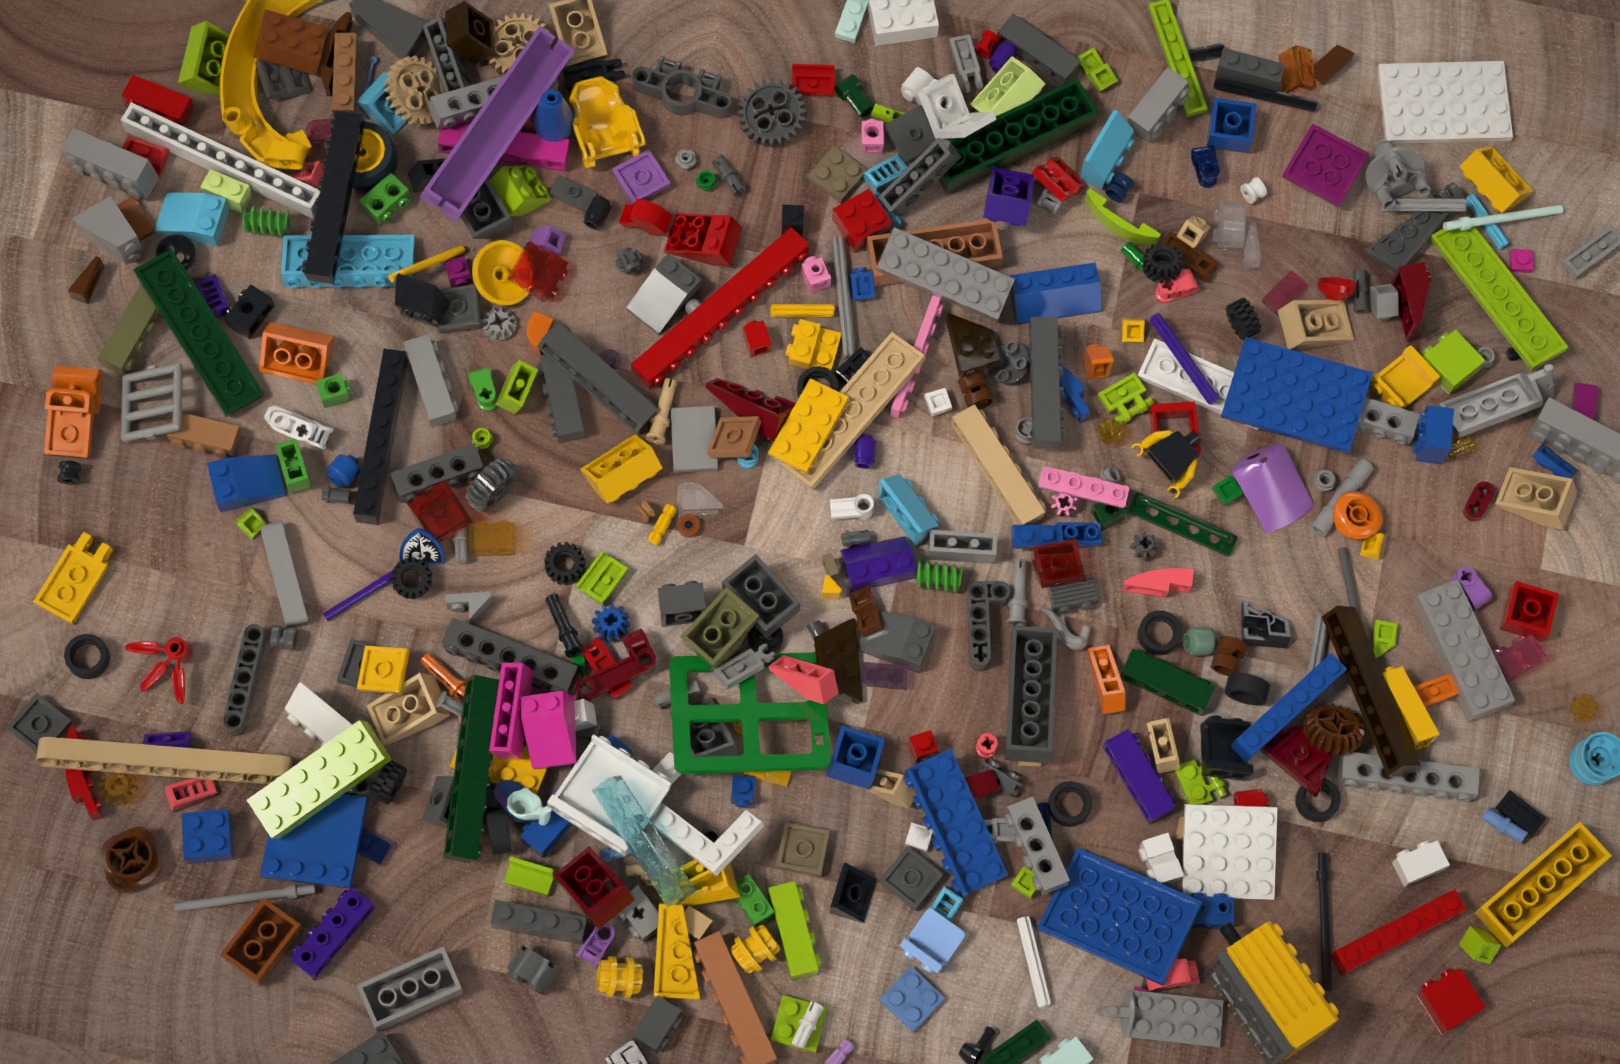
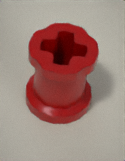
M984 30L979 44L974 46L975 53L980 57L990 58L994 45L1000 41L999 36L992 31Z

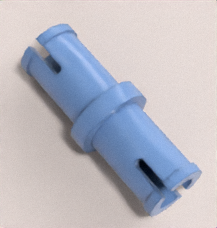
M1488 807L1481 818L1498 829V833L1506 834L1519 842V844H1521L1528 833L1512 823L1509 817L1501 816L1490 809V807Z

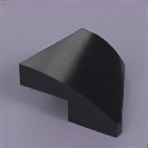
M1242 601V641L1247 645L1286 649L1291 638L1289 621L1281 616H1275L1265 609H1262L1260 612L1249 607L1250 602Z

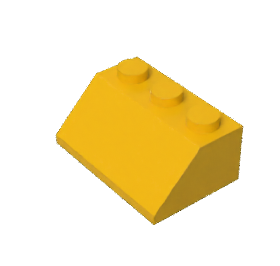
M1492 145L1476 149L1459 166L1463 171L1464 177L1474 182L1477 186V191L1481 195L1486 196L1491 201V206L1498 212L1510 211L1534 192Z
M634 434L580 470L598 496L608 504L618 500L625 492L635 489L644 480L654 477L663 468L653 448Z

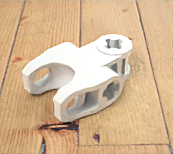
M277 405L268 406L264 416L266 422L275 431L297 440L306 441L321 449H326L328 437L334 430V428L324 423L308 419ZM283 416L281 421L275 423L276 417Z

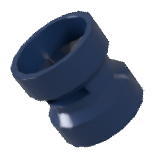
M1117 173L1113 178V183L1106 188L1105 193L1111 200L1122 203L1127 197L1126 193L1131 191L1135 184L1127 175Z

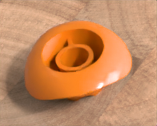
M1348 491L1338 498L1334 507L1333 520L1337 530L1349 539L1360 540L1368 538L1379 531L1383 524V514L1378 503L1371 496L1358 491Z

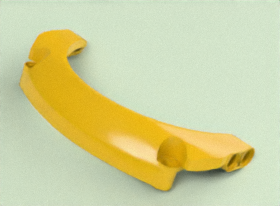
M248 0L240 12L226 44L220 76V102L223 121L233 134L242 135L239 141L258 162L273 168L302 169L309 148L300 143L290 141L277 133L267 123L262 114L258 100L259 73L255 64L257 59L253 58L263 15L266 9L296 18L307 9L324 0Z

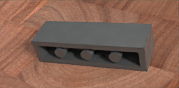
M1012 14L999 29L997 35L999 36L1000 44L1003 42L1012 43L1017 48L1016 54L1018 57L1059 86L1070 82L1079 71L1081 61L1074 53L1064 50L1058 42L1047 38L1041 30L1034 29L1024 18Z
M545 354L540 355L541 363H538L537 367L539 376H544L545 383L542 384L544 397L548 396L550 403L546 404L548 416H553L554 423L551 424L553 437L557 436L559 443L585 438L572 378Z
M495 900L490 922L492 928L580 945L584 944L588 925L587 917L500 900Z

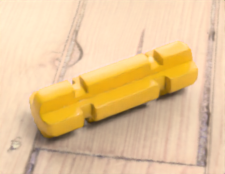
M670 504L665 505L663 514L660 515L653 528L654 532H651L648 537V542L655 546L660 544L662 536H664L671 523V518L676 514V507Z

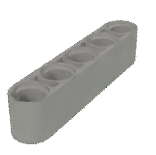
M280 520L262 525L260 529L286 627L309 622L283 522Z

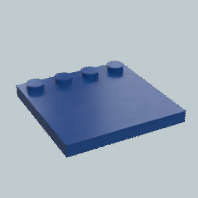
M343 794L281 839H273L268 834L260 877L350 889L353 885L369 799L362 796Z

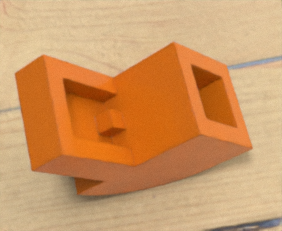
M533 311L527 324V339L530 349L540 356L543 352L537 346L554 326V319Z

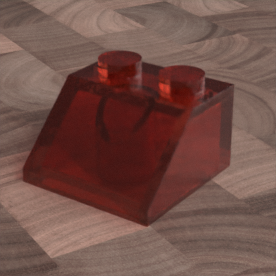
M445 480L407 503L421 529L430 533L439 543L473 522Z
M1076 539L1032 547V564L1036 579L1041 588L1086 581Z

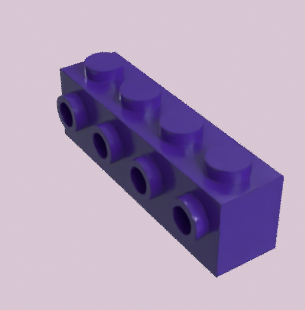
M352 887L348 891L344 890L339 895L336 906L333 909L329 908L323 914V921L319 926L312 927L306 936L307 940L302 945L298 944L291 953L292 957L290 960L313 980L320 975L375 909L369 900Z

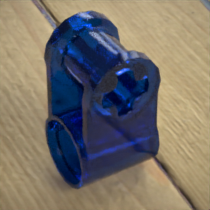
M1210 145L1192 148L1191 159L1198 182L1204 188H1212L1215 186L1220 173L1215 147Z

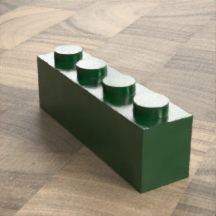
M1132 648L1120 674L1122 680L1200 716L1203 714L1215 686L1211 685L1210 681L1204 678H1195L1185 669H1176L1169 666L1170 664L1163 659L1156 660L1150 657L1146 651Z

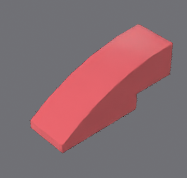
M1167 568L1138 574L1124 581L1122 591L1166 598L1169 590L1189 593L1192 587L1194 569Z

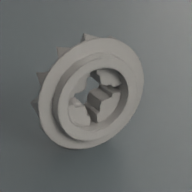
M493 307L489 312H485V316L482 319L484 333L493 340L509 338L517 327L516 317L511 310H507L504 307ZM496 317L501 321H505L502 323V330L498 325H493L496 323Z

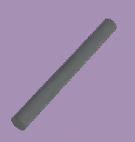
M1346 547L1339 548L1338 555L1350 607H1355L1363 625Z

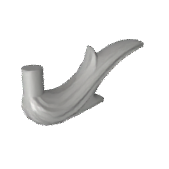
M1039 608L1051 619L1055 629H1058L1057 641L1074 651H1080L1087 645L1091 628L1082 626L1080 635L1075 636L1066 627L1065 614L1060 617L1048 608Z

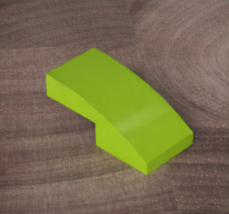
M1094 47L1078 56V59L1081 61L1080 69L1099 92L1118 81L1109 65L1103 63Z

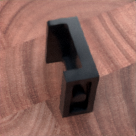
M1212 715L1200 724L1202 776L1245 781L1253 774V765L1247 764L1231 747L1233 742L1251 726L1250 722L1243 721L1240 718L1224 719L1219 715Z

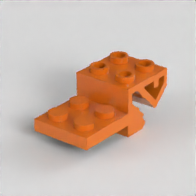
M66 366L55 367L51 377L53 388H49L46 392L45 409H48L44 454L90 458L94 414H99L103 370Z

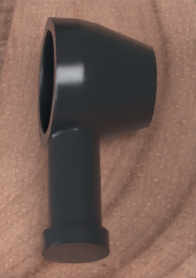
M986 1026L977 1044L965 1042L958 1054L966 1064H978L985 1047L992 1036L996 1034L995 1030Z

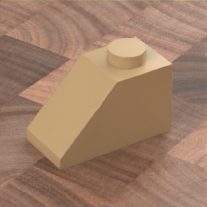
M880 769L876 770L869 790L865 789L894 805L910 808L914 801L913 796L916 795L912 787H907L902 774Z

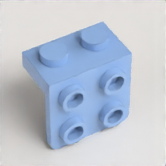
M929 908L910 935L904 938L900 947L904 949L902 953L912 960L917 958L921 961V966L931 974L934 971L939 973L966 934L940 913Z

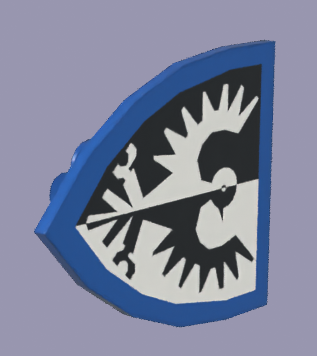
M418 527L403 540L400 547V561L405 558L415 557L416 559L423 560L425 564H445L442 546L435 537L424 529Z

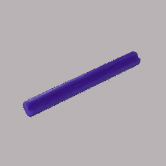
M1160 313L1153 315L1150 319L1153 327L1209 405L1215 403L1219 396L1162 315Z

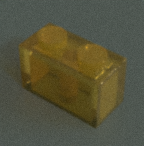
M501 520L497 523L488 524L486 521H477L474 524H469V550L471 557L516 555L514 523Z

